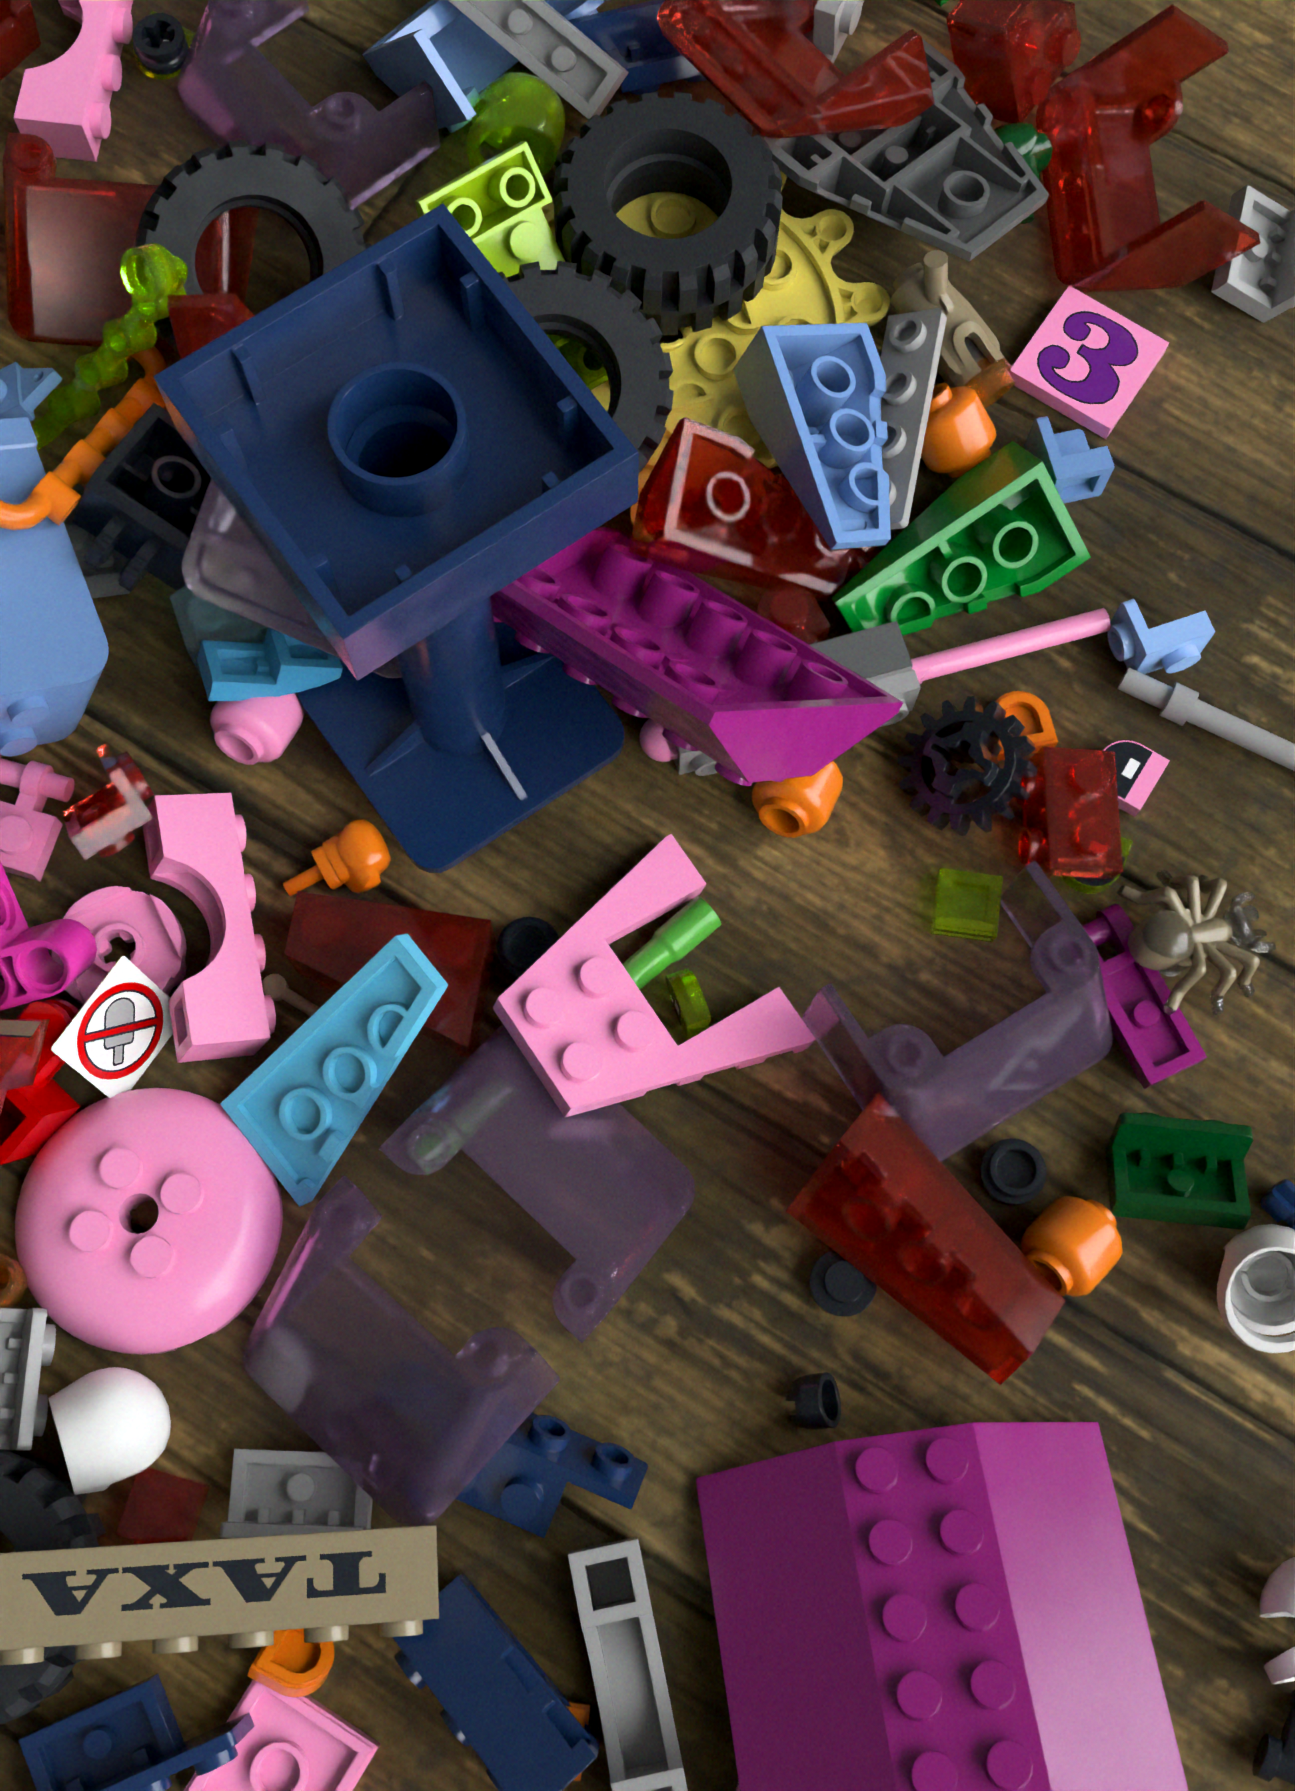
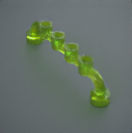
M149 243L131 248L123 254L120 262V273L125 288L132 296L133 306L125 316L109 320L105 323L102 331L104 341L97 351L78 357L74 367L76 377L69 385L52 390L49 394V410L41 419L31 425L38 442L37 451L56 439L70 424L95 416L100 410V398L97 391L123 383L126 380L128 366L125 357L154 347L157 340L154 322L180 314L185 310L187 295L183 286L187 281L188 267L181 258L171 254L162 245Z

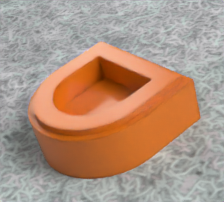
M1012 691L1002 695L995 701L1006 711L1005 718L1014 715L1025 726L1020 736H1027L1035 744L1036 750L1031 754L1055 748L1058 739L1049 710L1040 698L1029 692ZM999 739L998 744L1002 748L997 756L998 761L1005 760L1004 749Z
M304 1628L275 1630L274 1645L261 1647L247 1676L287 1697L309 1695L320 1688L328 1677L334 1661L333 1641L305 1643Z

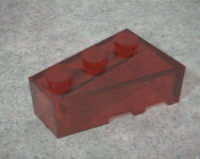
M297 891L284 953L297 973L337 992L394 936L407 933L448 983V987L418 1034L427 1036L474 1063L496 942L491 920Z

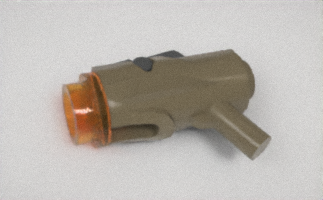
M940 250L930 251L924 256V266L920 262L903 271L895 279L892 286L896 291L890 298V304L898 314L940 308L943 311L947 320L937 373L948 384L949 388L965 386L974 389L986 409L1003 397L1014 386L1015 381L1009 374L1012 366L1000 352V344L996 336L972 305L948 280L947 254Z

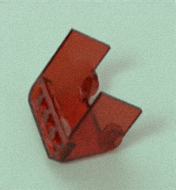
M1174 4L1054 84L1044 94L1036 111L1037 132L1045 133L1049 137L1053 148L1051 160L1042 171L1044 188L1049 193L1046 205L1056 276L1063 284L1071 286L1082 293L1180 288L1261 243L1257 231L1204 199L1162 224L1160 223L1149 145L1168 134L1179 120L1183 108L1181 83L1229 53L1228 43Z

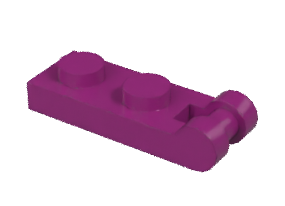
M1114 903L1097 911L1095 920L1084 925L1074 922L1059 929L1057 935L1063 952L1077 967L1145 1090L1200 1063L1207 1056L1179 1006L1176 1011L1166 1006L1171 992L1160 972L1141 966L1129 952L1128 938L1134 926L1124 909L1119 904ZM1109 942L1115 947L1118 955L1104 962L1096 947Z

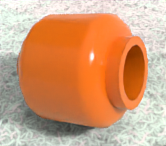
M940 383L935 385L933 389L921 458L930 471L939 474L948 473L949 477L952 478L961 477L991 455L989 448L993 445L996 438V430L974 389L965 386L949 388L947 383Z
M832 761L812 776L787 778L783 782L772 780L755 782L752 788V803L759 814L762 824L777 835L791 838L808 835L819 831L828 821L842 791L843 776L837 764Z
M1063 1196L1053 1200L1026 1229L1021 1239L1024 1256L1023 1266L1028 1276L1042 1290L1054 1296L1069 1295L1079 1297L1091 1293L1117 1264L1123 1253L1122 1240L1116 1228L1117 1222L1114 1215L1103 1204L1092 1199L1083 1200L1078 1197Z

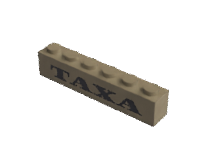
M436 1525L0 1553V1665L43 1662L44 1647L75 1645L76 1660L118 1657L122 1655L123 1641L152 1639V1654L190 1652L198 1650V1636L229 1634V1648L261 1647L274 1645L275 1630L303 1628L305 1643L341 1641L349 1639V1625L378 1623L379 1637L412 1636L423 1634V1620L439 1619Z

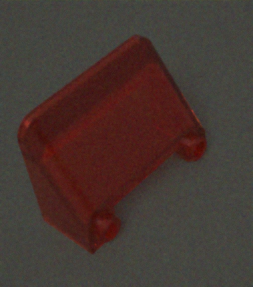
M665 0L658 11L657 20L663 36L765 137L782 139L894 128L910 122L935 104L923 40L914 29L903 34L846 76L803 35L814 28V8L818 0Z
M8 133L3 156L7 316L15 333L22 339L30 342L105 348L119 326L132 313H135L148 325H153L146 309L142 308L137 293L136 273L133 272V252L135 250L136 232L141 216L152 193L155 192L159 185L55 177L57 168L56 158L52 148L43 138L32 134ZM254 207L236 208L217 216L203 231L195 253L196 276L206 299L223 316L242 324L259 216V208ZM153 329L148 340L160 352L176 353L165 340L162 341Z

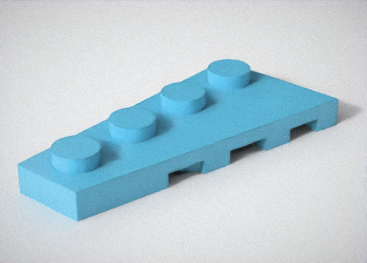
M407 933L394 936L220 1103L299 1207L313 1201L448 987V983Z

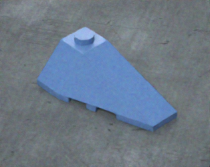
M839 323L761 326L733 368L751 423L831 550L886 545L891 539L889 475L883 470L882 446L888 440L887 422L881 421V397L886 392V374L868 324Z

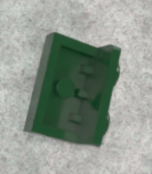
M1148 1112L1137 1114L1121 1113L1105 1150L1111 1213L1118 1217L1244 1230L1251 1217L1244 1159L1253 1142L1252 1128L1247 1125L1229 1124L1220 1120L1201 1121L1173 1118Z

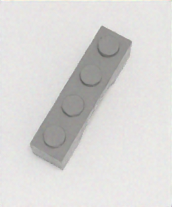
M638 1536L572 1550L568 1553L581 1628L596 1691L612 1791H688Z

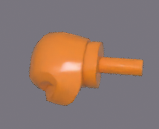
M356 819L349 822L343 831L322 843L323 846H319L311 851L317 865L285 881L283 886L289 896L295 895L322 879H325L332 890L345 884L355 893L368 891L381 883L380 874L388 867L391 855L383 836L375 825L365 819Z

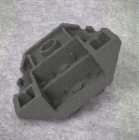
M916 33L876 60L868 95L818 130L801 115L797 114L764 137L772 150V161L779 166L780 171L799 186L969 262L1043 206L1049 196V193L1013 143L1003 144L990 125L993 115L985 104L982 103L976 106L963 88L966 78L958 66Z

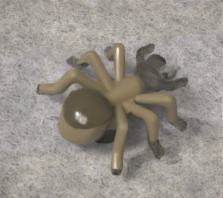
M1159 870L1156 876L1165 886L1163 888L1147 892H1140L1128 886H1121L1117 894L1120 897L1136 904L1150 905L1165 902L1170 910H1159L1136 925L1128 938L1129 952L1134 960L1143 967L1158 970L1161 974L1167 976L1179 975L1190 968L1187 974L1173 987L1163 1007L1166 1014L1171 1015L1176 1012L1186 992L1203 977L1206 972L1205 958L1220 971V979L1210 994L1211 1012L1213 1015L1223 1013V997L1236 979V970L1221 953L1239 961L1243 965V969L1237 978V984L1245 997L1250 998L1253 996L1255 988L1251 983V977L1259 966L1260 960L1254 954L1226 942L1232 940L1237 945L1246 946L1257 953L1272 952L1276 949V944L1273 942H1259V940L1267 936L1265 930L1252 928V923L1259 919L1257 909L1252 905L1245 906L1244 908L1241 907L1242 903L1255 899L1253 892H1244L1233 897L1229 909L1225 910L1221 919L1214 917L1227 888L1226 880L1221 878L1209 880V877L1203 874L1198 877L1187 875L1175 878L1167 870ZM1185 888L1187 890V909L1184 908L1179 896L1173 889ZM1200 891L1205 894L1210 893L1203 915L1201 914Z

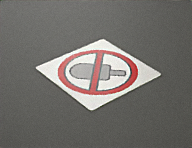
M121 956L52 1045L51 1051L109 1098L122 1092L130 1091L173 1034L168 1002L170 997L125 956Z

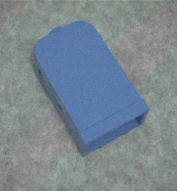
M28 417L0 419V500L10 504L22 503L46 475L36 449L38 442ZM48 517L30 529L8 530L0 528V754L12 757L27 753L37 745L62 740L77 728L109 654L106 635L64 522L58 526Z

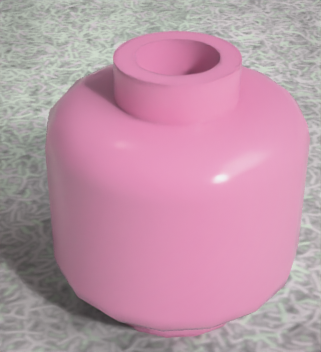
M295 693L279 697L249 698L243 701H217L211 712L210 724L215 734L216 745L222 752L237 762L254 765L257 762H272L283 754L301 726L304 711L301 701Z

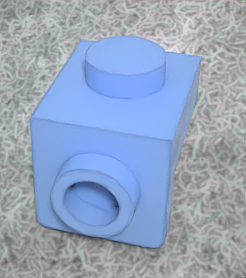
M1135 599L1121 602L1110 621L1111 628L1108 631V642L1115 658L1119 661L1124 660L1127 668L1130 667L1143 674L1162 668L1165 669L1166 673H1175L1194 665L1201 659L1200 653L1214 635L1215 630L1206 611L1148 629Z

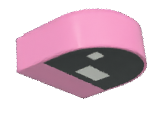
M1129 740L1117 741L1108 745L1095 761L1092 769V781L1101 797L1136 817L1170 760L1140 743Z

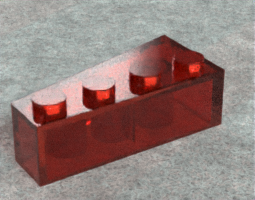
M879 1092L840 1138L786 1210L787 1213L999 1385L1010 1377L1034 1353L1065 1303V1299Z

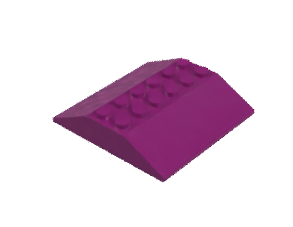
M598 527L490 596L494 622H504L516 630L514 635L516 641L531 650L553 654L564 662L562 669L570 677L589 685L602 686L614 694L611 701L616 707L633 716L651 718L664 727L662 735L668 741L689 751L703 752L716 761L714 768L721 776L740 785L751 786L753 782L770 780L783 782L787 778L812 776L898 714L903 704L901 700L618 528Z
M972 1422L831 1442L696 1478L740 1791H1189L1098 1422Z

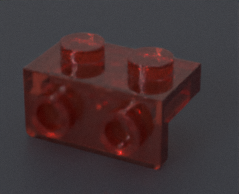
M107 743L96 749L113 782L62 812L70 840L84 860L97 852L101 858L117 853L134 840L133 830L153 819L145 803V800L154 795L147 780L128 751L116 757Z
M1043 746L1028 760L1038 769L1037 775L1022 778L1020 783L1031 794L1029 799L1021 800L1016 798L1017 803L1022 805L1024 828L1018 840V856L1020 862L1026 865L1027 883L1041 885L1052 876L1115 878L1123 872L1115 751Z

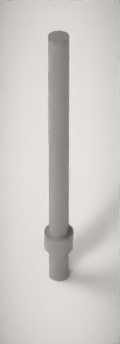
M1130 667L1125 671L1117 689L1161 709L1159 716L1181 726L1187 721L1295 771L1294 743L1199 700V692L1176 682L1171 687Z

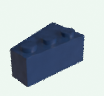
M461 1574L438 1594L439 1619L423 1620V1634L393 1637L401 1648L394 1655V1658L406 1676L419 1689H423L428 1685L444 1707L440 1712L443 1721L464 1746L468 1747L471 1744L487 1766L486 1772L498 1791H562L597 1758L601 1740L589 1725L585 1723L583 1727L566 1707H572L568 1699L465 1574Z

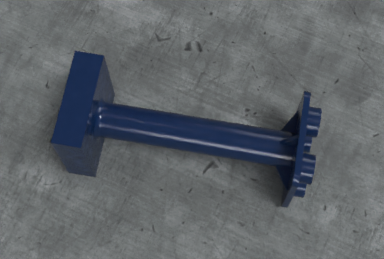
M444 204L417 218L153 376L177 431L338 653L343 668L340 678L324 685L298 692L299 699L309 718L415 866L428 873H442L453 868L611 763L621 753L624 746V727L619 717L594 685L580 682L566 674L562 669L564 662L553 654L531 650L516 641L514 638L516 630L504 622H494L490 596L637 503L639 452Z

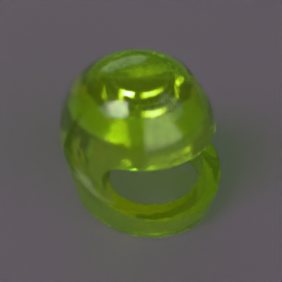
M508 72L491 82L475 101L473 109L476 115L472 117L473 124L467 134L465 144L469 165L473 169L486 161L479 151V146L483 140L497 149H509L521 141H527L543 177L551 170L564 140L566 113L560 97L543 79L529 73Z

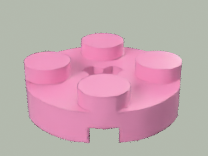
M105 887L79 899L69 908L63 918L72 919L83 924L90 930L96 941L97 953L95 961L89 969L65 988L76 1001L83 1005L86 1004L117 963L114 961L106 964L104 956L112 951L110 941L115 937L120 936L126 943H136V950L130 954V961L167 995L185 977L187 946L182 926L169 907L162 900L151 894L149 896L144 892L132 891L130 887ZM52 950V959L58 964L63 965L60 956Z

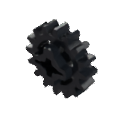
M968 696L964 703L963 711H958L949 700L942 702L943 717L935 720L926 713L920 716L922 724L926 728L921 736L915 733L906 734L905 739L914 747L913 755L898 757L897 763L906 771L911 772V775L901 780L899 786L909 796L916 795L909 806L920 816L928 814L927 822L942 831L950 822L952 830L960 836H966L971 822L974 821L980 829L987 833L992 831L991 816L997 812L1008 820L1014 817L1012 808L1008 804L1013 797L1021 800L1029 799L1031 794L1020 783L1022 778L1037 775L1038 769L1030 761L1023 759V757L1036 750L1035 744L1027 736H1020L1025 726L1014 715L1005 718L1006 711L995 701H992L983 711L982 704L974 696ZM999 739L1002 743L1005 756L1003 769L1000 768L997 759V756L1002 748L998 744ZM954 760L961 764L964 762L968 764L976 763L984 772H979L973 768L970 771L964 768L958 769L950 761ZM931 764L934 765L936 772L933 783H931L930 777Z

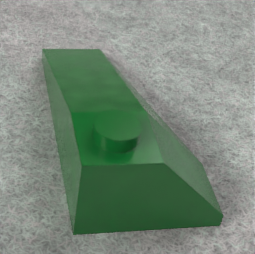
M1011 441L957 479L831 599L852 633L897 621L901 634L904 636L929 628L934 620L961 611L973 614L987 609V603L1014 594L1022 598L1041 592L1091 558L1043 461L1014 441Z

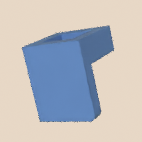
M1047 416L1034 419L1024 447L1028 452L1043 461L1063 503L1100 496L1115 467L1108 446L1090 449L1083 430L1075 429L1054 434Z

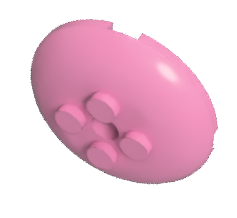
M144 1088L122 1092L111 1098L106 1097L72 1116L47 1140L35 1157L22 1184L15 1216V1243L20 1268L27 1286L41 1308H46L47 1315L72 1336L90 1345L124 1354L147 1355L175 1351L177 1348L191 1344L209 1334H215L224 1328L247 1307L262 1287L273 1265L281 1238L283 1221L281 1190L274 1173L220 1104L188 1091L170 1088ZM154 1200L158 1205L159 1211L157 1222L150 1230L136 1234L131 1225V1210L136 1209L145 1201Z

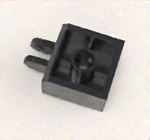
M153 403L96 469L85 486L73 523L96 537L84 556V562L91 567L99 568L101 564H104L109 559L114 550L129 559L120 573L121 577L118 580L119 585L129 592L134 590L149 572L181 593L235 524L239 516L177 431L169 412Z

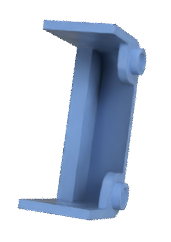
M430 0L362 54L375 75L434 130L446 127L450 133L466 125L478 114L473 105L481 97L479 92L519 61L448 0ZM608 0L544 1L564 18L571 20L598 13L596 8Z

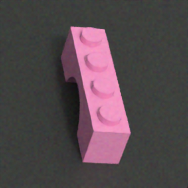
M58 0L63 14L82 24L80 33L69 50L59 58L45 65L25 69L13 118L30 155L97 162L101 140L107 139L111 130V111L109 105L112 92L118 91L122 82L120 57L123 44H129L132 38L133 21L131 9L133 0Z
M231 793L154 796L142 818L150 879L171 885L183 892L196 904L206 920L211 942L210 955L206 967L196 975L182 981L168 1000L177 1063L255 1055L271 1038L270 1034L275 1030L276 1013L272 997L264 995L260 972H263L265 968L266 951L262 936L254 934L251 912L255 908L256 889L252 875L244 874L241 852L244 851L246 846L244 819L240 814L235 815Z

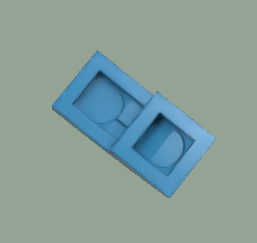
M269 624L263 644L201 640L197 657L208 701H243L256 697H279L337 680L340 678L343 670L338 653L319 627Z

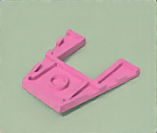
M672 834L666 836L502 993L493 1006V1010L564 1117L644 1096L649 1090L676 1083L677 1086L698 1081L704 1075L736 1067V1069H741L759 1064L768 1057L789 1051L798 1053L807 1049L816 1040L780 987L765 994L679 1046L671 1037L609 944L700 895L706 886V882Z

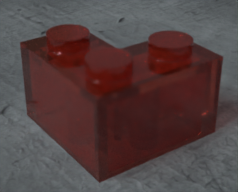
M960 0L946 17L954 64L958 66L966 78L963 88L976 106L984 103L993 115L992 119L1006 123L1023 122L1033 108L1045 99L1051 85L1066 66L1074 62L1080 50L1081 34L1077 29L1075 4L1065 0Z

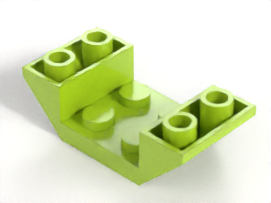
M527 141L519 142L415 201L418 218L444 204L497 273L502 271L506 278L518 274L521 264L539 261L540 270H555L557 261L565 262L541 209L553 200ZM547 335L589 390L608 380L607 373L601 362L585 346L567 337Z

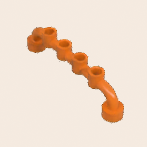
M135 313L129 315L119 326L107 343L105 351L124 366L134 358L143 367L145 377L136 381L114 409L110 408L85 439H80L73 446L63 461L40 480L22 503L10 504L0 500V528L8 530L30 529L42 522L46 517L58 526L61 525L82 497L73 488L77 484L85 488L96 469L106 459V453L108 451L111 453L153 403H156L165 410L167 409L153 376L168 368V365L162 353L148 340L153 332V328Z

